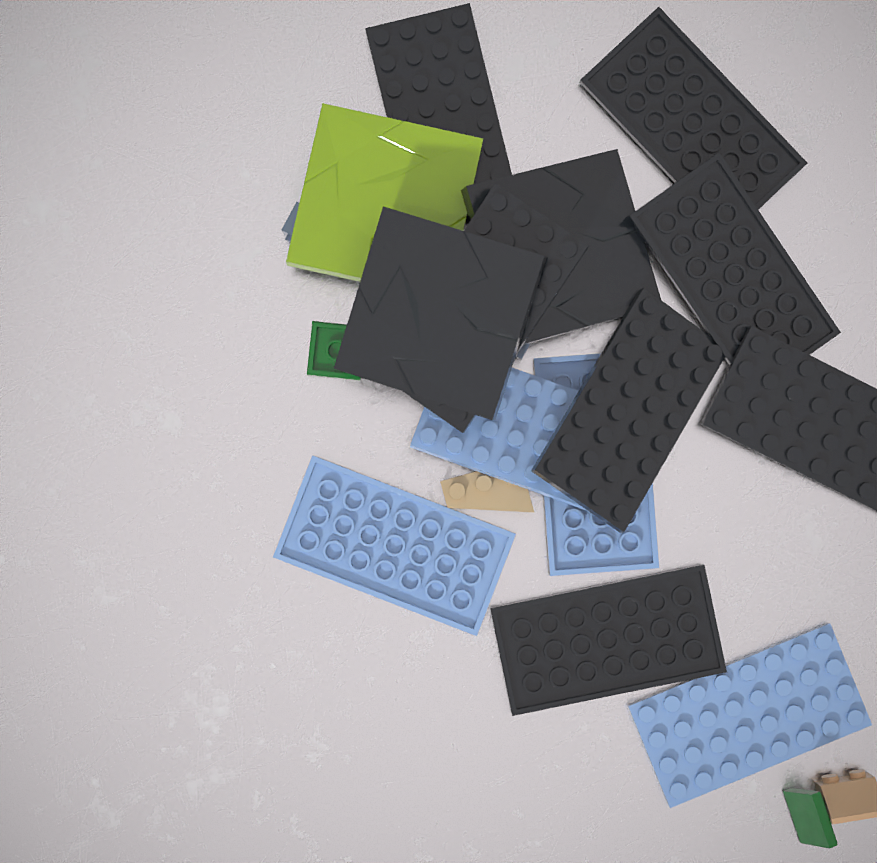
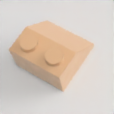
M865 770L849 771L848 776L838 777V774H827L822 776V780L814 781L816 791L821 792L832 825L877 817V781L873 775L865 772Z

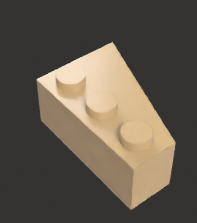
M478 471L440 481L447 508L534 512L528 489Z

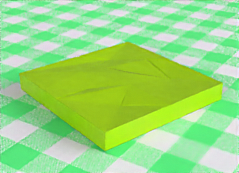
M322 103L286 259L287 266L360 282L383 206L463 231L467 210L461 190L468 185L474 184L483 138Z

